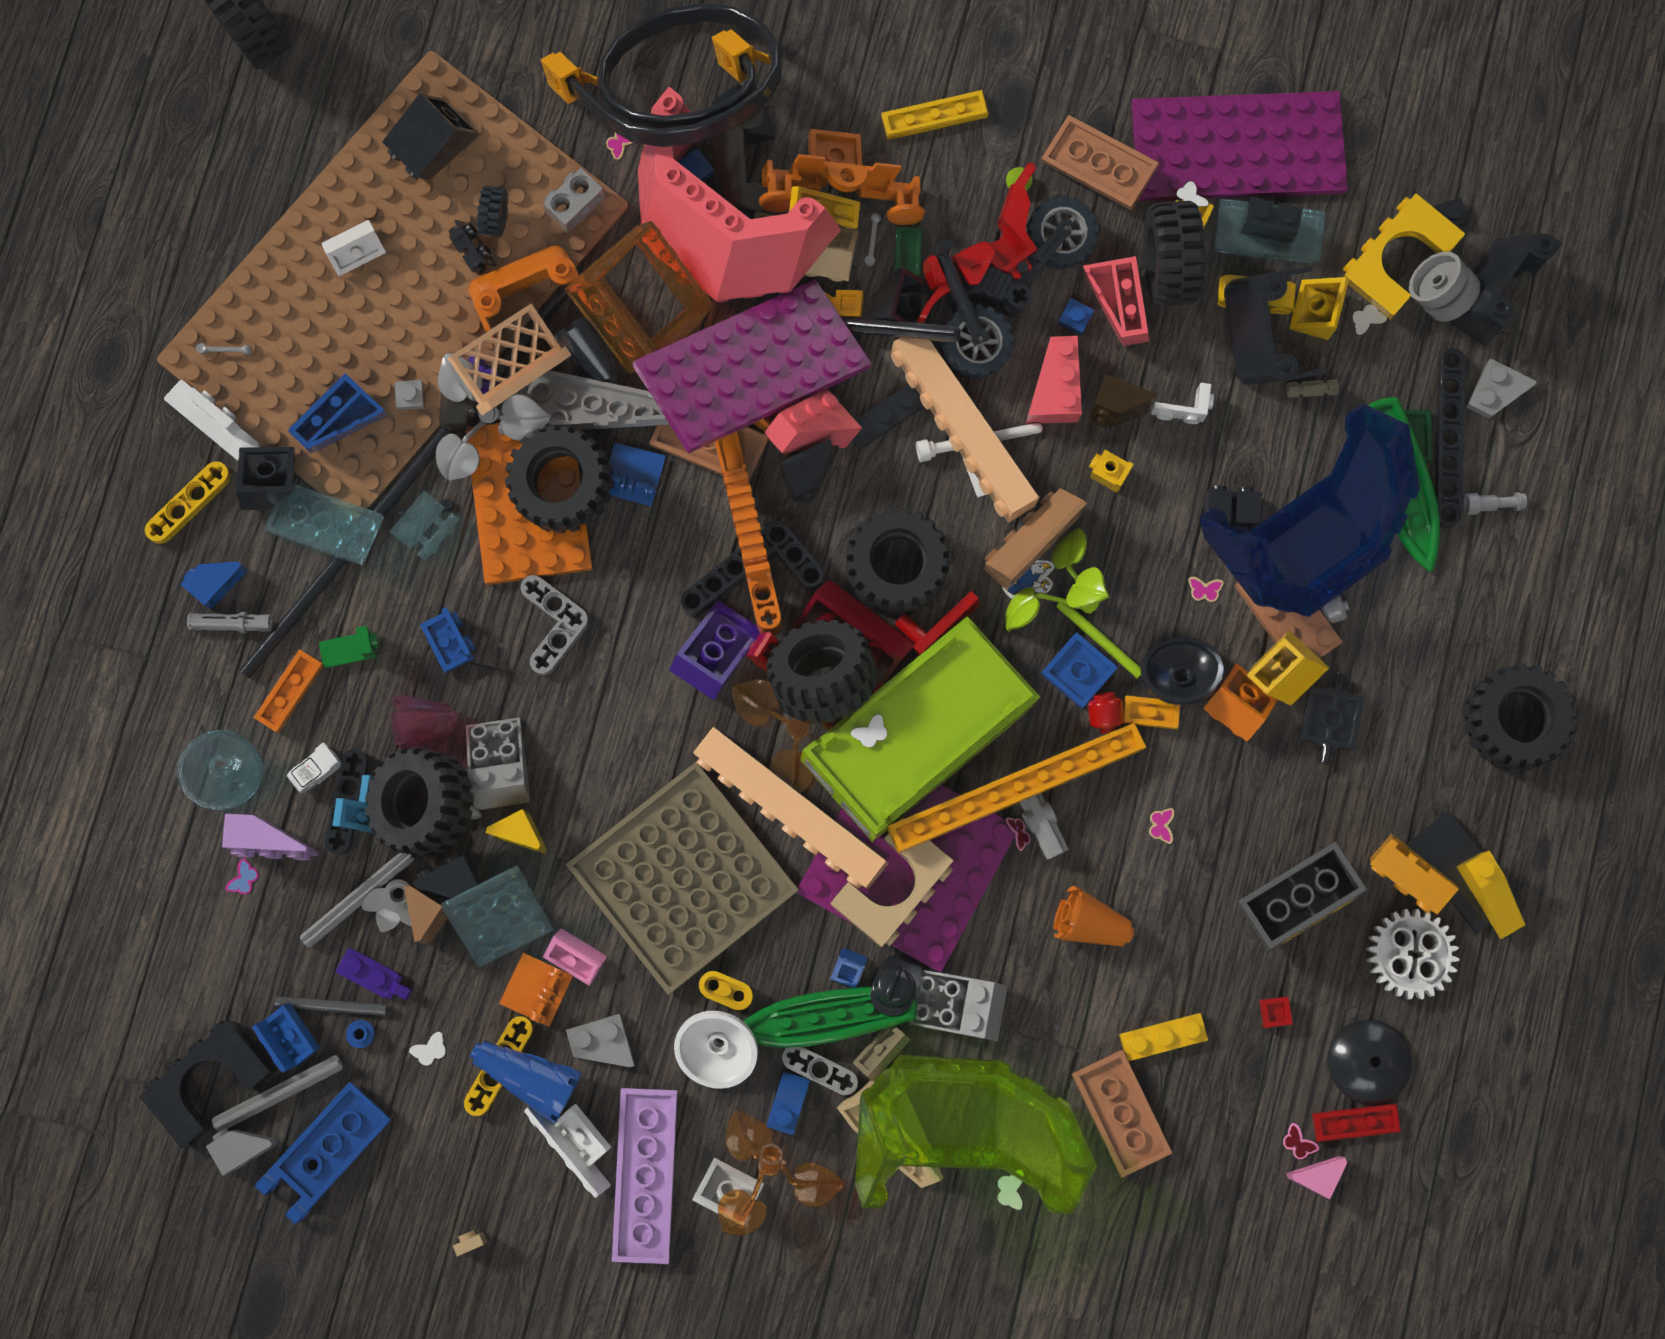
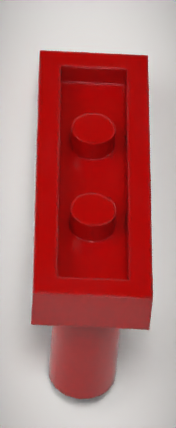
M970 591L928 633L906 613L896 621L895 626L915 644L913 646L914 654L919 657L967 616L969 617L980 606L979 598Z

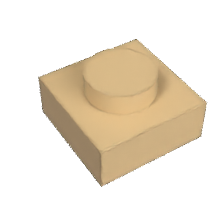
M472 1230L459 1236L460 1242L453 1245L456 1256H459L488 1242L484 1232L476 1235L475 1231Z

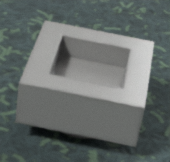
M422 380L395 382L396 408L398 411L425 409Z

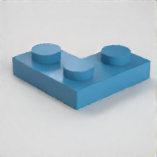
M362 775L359 801L336 798L332 826L374 833L368 824L371 822L370 818L366 817L365 808H368V802L365 801L366 793L369 794L370 786L368 784L370 778L375 776Z

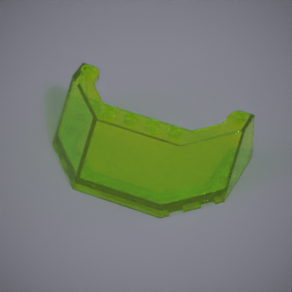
M899 1055L893 1064L875 1079L874 1084L870 1088H866L860 1096L855 1187L862 1208L877 1209L885 1206L888 1200V1193L884 1184L901 1166L1005 1170L1038 1191L1043 1204L1050 1212L1073 1214L1097 1165L1070 1104L1060 1097L1056 1101L1042 1092L1044 1087L1027 1076L1023 1079L1009 1071L1011 1066L1001 1060Z

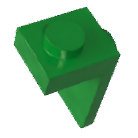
M366 625L357 627V634L321 641L319 647L323 667L332 668L377 658L376 648H379L377 633L373 632Z

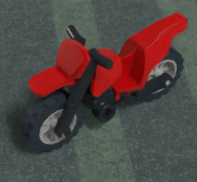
M1031 162L1025 166L1016 182L1009 187L997 221L998 228L1002 233L999 240L991 243L981 241L955 254L952 258H950L949 253L953 243L951 240H944L937 253L927 257L923 264L929 288L935 293L923 308L917 323H924L931 308L939 300L946 297L953 312L952 318L946 326L959 327L961 337L964 338L966 344L960 347L958 341L956 343L942 341L941 350L944 352L943 357L945 361L951 364V369L957 370L964 377L970 376L972 379L986 378L998 372L1009 360L1013 351L1012 343L1014 342V335L1010 331L1012 329L1009 322L1006 323L1004 315L998 314L992 307L988 306L985 308L983 305H975L969 297L980 299L993 307L1000 305L1001 311L1009 317L1018 316L1030 303L1032 293L1029 289V284L1042 271L1043 266L1049 268L1053 266L1057 270H1064V268L1068 267L1069 269L1073 268L1077 264L1082 263L1092 253L1098 241L1097 233L1099 232V227L1095 223L1096 217L1094 213L1091 214L1089 206L1085 203L1081 204L1080 200L1075 197L1070 199L1068 196L1061 195L1059 198H1049L1036 208L1027 223L1030 200L1025 185L1036 170V165ZM1055 215L1057 227L1046 222L1048 218ZM1061 215H1066L1070 219L1062 220ZM1073 221L1078 225L1079 230H1071L1070 225ZM1044 227L1052 231L1050 236L1046 238L1043 233ZM1069 236H1080L1077 246ZM1065 241L1072 250L1061 251L1063 242ZM1014 297L1019 300L1017 304L1013 301ZM989 330L993 332L995 339H989ZM984 345H996L993 355L990 354ZM979 349L987 359L983 361L976 360ZM966 350L968 353H972V358L966 357L963 351Z

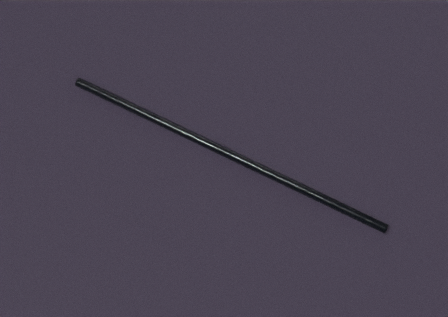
M571 284L560 285L538 311L545 324L573 292L574 287ZM533 320L525 328L533 330ZM520 333L518 345L527 347L532 341V335ZM507 348L500 358L511 361L512 349ZM518 350L517 358L523 351ZM498 364L497 373L502 377L509 366ZM467 396L239 669L242 674L249 679L436 456V449L440 440L448 434H454L479 404L478 402L470 400Z

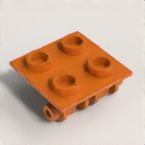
M523 953L499 1004L550 1027L573 975Z

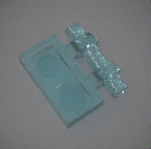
M423 491L390 530V533L410 549L419 541L424 547L417 555L426 561L432 553L435 555L440 549L438 546L444 538L455 531L454 526L460 519L453 513L445 521L439 516L445 510V507L426 491ZM435 523L439 529L430 539L424 536L425 532Z

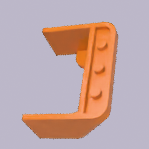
M556 245L547 247L482 275L470 283L468 288L469 295L486 332L491 330L486 319L499 313L502 307L501 299L549 278L558 285H567L574 282L588 313L593 311L584 285L564 248Z

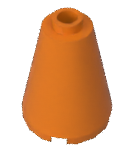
M1071 886L1066 891L1070 896L1067 901L1061 899L1055 915L1053 929L1058 930V934H1054L1055 938L1063 941L1119 947L1132 940L1134 928L1129 919L1079 887Z

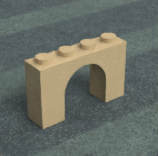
M888 834L883 842L897 852L891 836ZM931 841L899 853L911 866L915 881L911 895L904 902L895 906L875 904L848 882L830 905L879 947L882 948L885 943L890 947L900 935L896 931L902 922L906 925L910 923L918 913L914 909L920 901L926 903L934 894L935 890L932 886L939 879L944 882L953 871L950 867L953 860Z

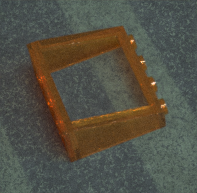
M652 221L635 226L564 289L628 373L636 372L633 367L635 360L684 339L714 307L708 298V294L699 286L692 272L686 268L677 256L675 249L669 245L661 230ZM636 244L684 307L681 313L651 339L604 278Z

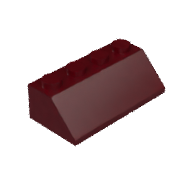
M830 579L814 593L792 630L794 628L799 629L803 627V624L808 622L814 624L817 623V620H825L826 622L839 620L842 624L846 622L859 629L868 641L877 668V683L872 691L873 693L890 680L914 646L911 641Z

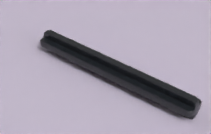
M842 317L851 333L956 343L961 338V330L957 326Z

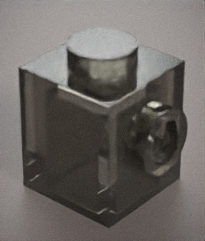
M441 392L439 423L443 430L471 431V417L476 415V402L470 400L468 396L463 401L455 402L447 399Z

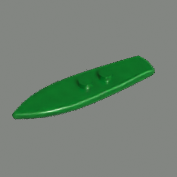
M1397 397L1382 398L1365 407L1371 450L1382 499L1388 517L1400 541L1411 556L1431 573L1434 571L1440 543V517L1434 487L1419 444L1400 399Z
M871 987L838 989L795 996L776 1002L754 1013L743 1022L750 1028L759 1045L782 1048L807 1047L845 1040L913 1021L917 1017V1001L915 997L910 1008L903 1014L889 1016L879 1012L872 1004L870 996Z

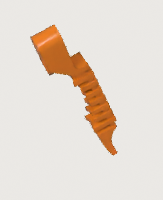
M736 431L715 441V446L742 554L757 627L760 633L769 632L776 636L782 628L781 614L749 483L748 472ZM762 592L768 593L770 595V597L764 601L758 600L756 598L757 595ZM771 618L773 624L767 625L766 619Z

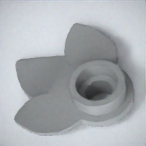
M396 879L389 882L385 888L373 889L363 901V910L376 912V921L381 932L393 929L400 920L406 925L411 926L404 886L409 884L404 880ZM401 888L404 892L403 896L395 898L393 896L394 889Z

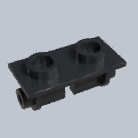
M455 220L454 222L457 226L449 230V238L459 253H463L468 248L469 251L462 258L470 270L480 275L486 270L485 265L496 266L497 264L492 258L493 253L491 249L481 242L476 227L470 222Z

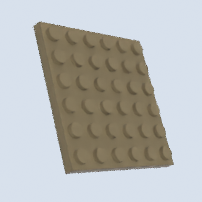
M697 762L684 770L566 864L668 995L799 891Z

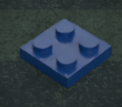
M1076 632L1041 672V675L1078 707L1083 709L1118 667Z

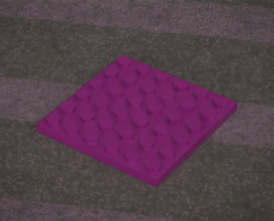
M941 785L907 813L903 819L956 798L960 794ZM842 808L835 821L889 862L869 889L862 886L859 891L869 900L881 906H895L904 902L913 891L914 873L909 863L883 842L884 838L889 834L888 830L872 843ZM993 813L929 840L953 860L950 865L953 871L944 882L939 879L932 886L935 890L934 894L926 903L920 901L914 909L918 913L910 923L906 925L902 922L896 931L900 935L891 944L892 947L937 972H942L1016 835L1010 829L1005 819ZM818 852L798 886L799 891L796 893L851 923L830 905L833 899L849 882L846 880L849 874L842 869L839 872L833 870L825 863L827 857Z

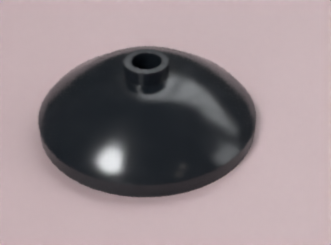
M1174 637L1163 640L1149 649L1141 663V679L1145 688L1155 698L1169 704L1189 705L1201 702L1214 694L1223 680L1224 666L1219 653L1208 643L1196 638Z
M1378 1020L1355 1021L1342 1028L1336 1034L1329 1047L1327 1062L1331 1079L1345 1096L1356 1102L1364 1104L1387 1102L1396 1097L1409 1081L1412 1071V1057L1409 1046L1403 1036L1389 1024ZM1374 1056L1379 1061L1377 1067H1373L1370 1063L1371 1058Z

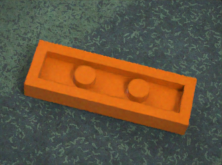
M299 649L253 718L279 734L323 668V664Z

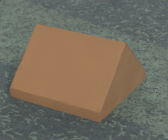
M410 885L404 886L414 941L425 944L432 943L453 909L422 889Z

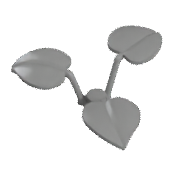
M447 353L443 357L438 374L440 391L447 399L455 402L463 401L467 396L470 400L477 402L448 360V357L453 354ZM461 356L458 358L464 368L473 370L471 362ZM477 377L476 385L479 390L483 386L482 378ZM521 394L509 397L504 403H500L483 415L478 411L481 421L463 440L453 433L446 435L440 440L436 449L438 469L444 478L449 481L465 478L474 473L480 462L479 452L474 445L467 443V441L486 423L494 422L497 419L504 420L503 431L505 435L514 440H521L525 436L528 439L533 437L532 431L538 428L542 430L551 419V415L533 399Z

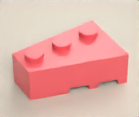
M1136 256L1083 266L1084 276L1122 346L1149 342Z
M1078 336L1050 338L1025 424L1079 422L1082 406Z
M825 389L780 412L764 433L782 453L805 451L829 439L832 442V446L838 445L839 448H846L862 427L839 403L837 398L828 389Z

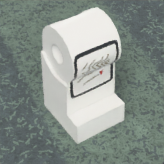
M323 742L315 749L314 753L295 766L287 774V777L298 792L303 794L338 770L341 766V760L330 746Z

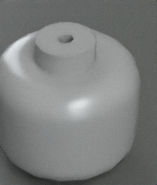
M1340 595L1330 596L1322 600L1321 609L1329 623L1346 620V611L1350 610L1347 600L1343 601Z

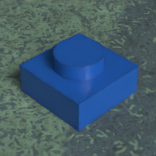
M1071 298L1058 324L1082 335L1094 310Z

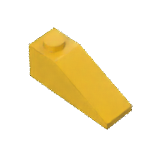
M1490 851L1479 853L1457 866V869L1500 939L1525 926L1505 875Z

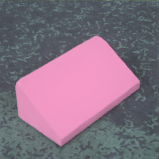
M560 929L553 936L543 958L590 986L607 956L564 929Z

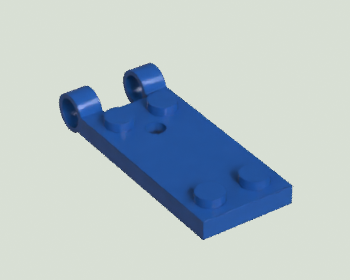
M349 1082L267 1173L260 1178L255 1188L264 1196H267L280 1183L281 1179L286 1181L301 1196L285 1215L293 1224L297 1225L392 1119L353 1082ZM312 1159L318 1163V1167L314 1171L308 1168V1162Z

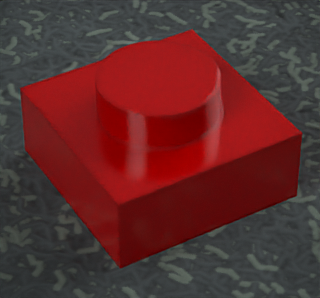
M1289 997L1259 1000L1263 1028L1293 1025Z

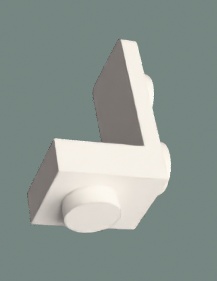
M1200 383L1196 390L1194 408L1155 402L1151 408V415H1157V418L1161 420L1183 419V422L1188 424L1203 422L1208 414V409H1212L1214 403V393H1210L1211 384Z

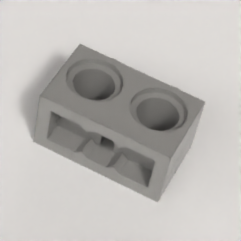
M582 168L576 172H571L564 179V184L557 190H552L546 196L543 203L546 213L567 234L606 199L603 188ZM580 187L588 188L583 194L576 193V190ZM560 205H569L568 210L564 212L557 211Z

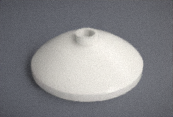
M705 1011L693 1015L682 1024L675 1038L674 1052L680 1068L693 1081L710 1088H728L743 1082L752 1073L758 1058V1045L750 1028L739 1018L721 1011ZM716 1038L722 1039L724 1042H718Z

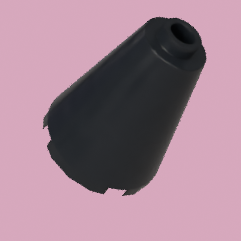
M598 309L572 322V325L567 328L568 331L563 328L554 336L560 347L566 346L571 353L570 357L594 380L613 384L620 379L618 374L622 370L604 320Z

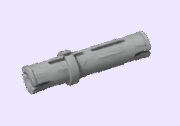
M240 612L239 614L189 613L187 627L189 630H234L240 633H247L248 631L271 632L273 618L271 614L253 615L247 612Z

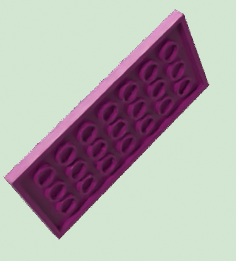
M1339 91L1132 99L1131 101L1134 150L1159 162V168L1138 201L1182 200L1177 196V191L1180 188H1184L1190 181L1196 185V195L1205 199L1345 194L1348 190Z
M815 279L793 289L791 292L779 295L634 361L633 367L689 454L869 369L872 363Z

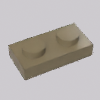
M896 1026L882 1029L855 1059L853 1064L874 1082L910 1039Z

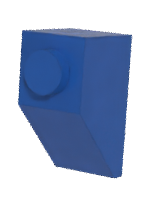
M238 561L199 564L196 568H191L185 574L184 581L180 585L204 606L213 610L248 570Z
M783 1072L766 1127L787 1134H794L810 1079Z

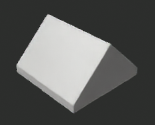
M714 1158L692 1200L743 1227L764 1183Z

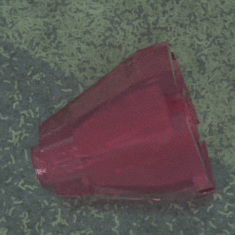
M407 695L393 696L390 701L391 707L396 706V712L391 713V723L395 745H400L397 750L425 746L452 733L453 726L458 724L456 710H451L450 705L447 703Z

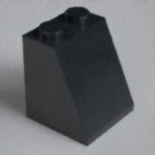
M419 93L382 143L389 149L387 152L392 158L401 161L406 166L405 170L410 176L415 179L430 180L472 143L479 133L445 99Z

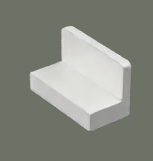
M369 220L322 243L324 251L338 277L386 253Z

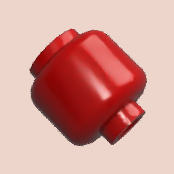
M1114 692L1093 695L1094 699L1088 703L1090 725L1094 728H1099L1100 733L1115 731L1116 727L1122 725L1125 720L1122 699L1116 697Z

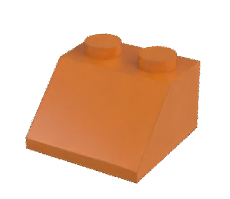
M1236 663L1203 709L1213 719L1220 721L1231 729L1233 734L1248 742L1267 719L1278 699L1267 695L1247 676L1248 671Z

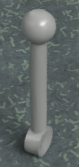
M879 213L871 215L873 224L869 253L865 258V264L869 267L875 264L873 255L878 222L881 221Z
M199 343L196 346L197 352L201 355L207 352H240L244 355H249L252 352V348L249 345H243L242 347H214Z

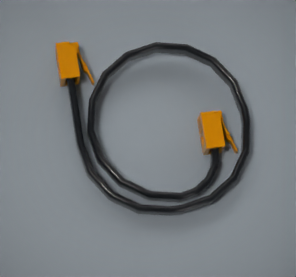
M709 3L671 7L637 21L613 40L600 60L598 78L584 72L582 68L576 67L561 52L551 53L540 59L549 86L567 104L578 99L611 131L632 143L657 147L700 143L739 126L769 102L781 81L782 74L780 46L763 22L736 7ZM700 22L735 25L757 36L772 55L770 59V55L754 49L753 46L744 41L732 29L727 32L724 30L713 36L712 41L718 64L739 83L745 79L747 80L741 90L729 99L697 112L667 116L637 112L615 100L609 90L610 75L626 52L646 37L678 25ZM756 61L771 65L759 88H757ZM585 83H591L599 87L600 94L609 110L583 86Z

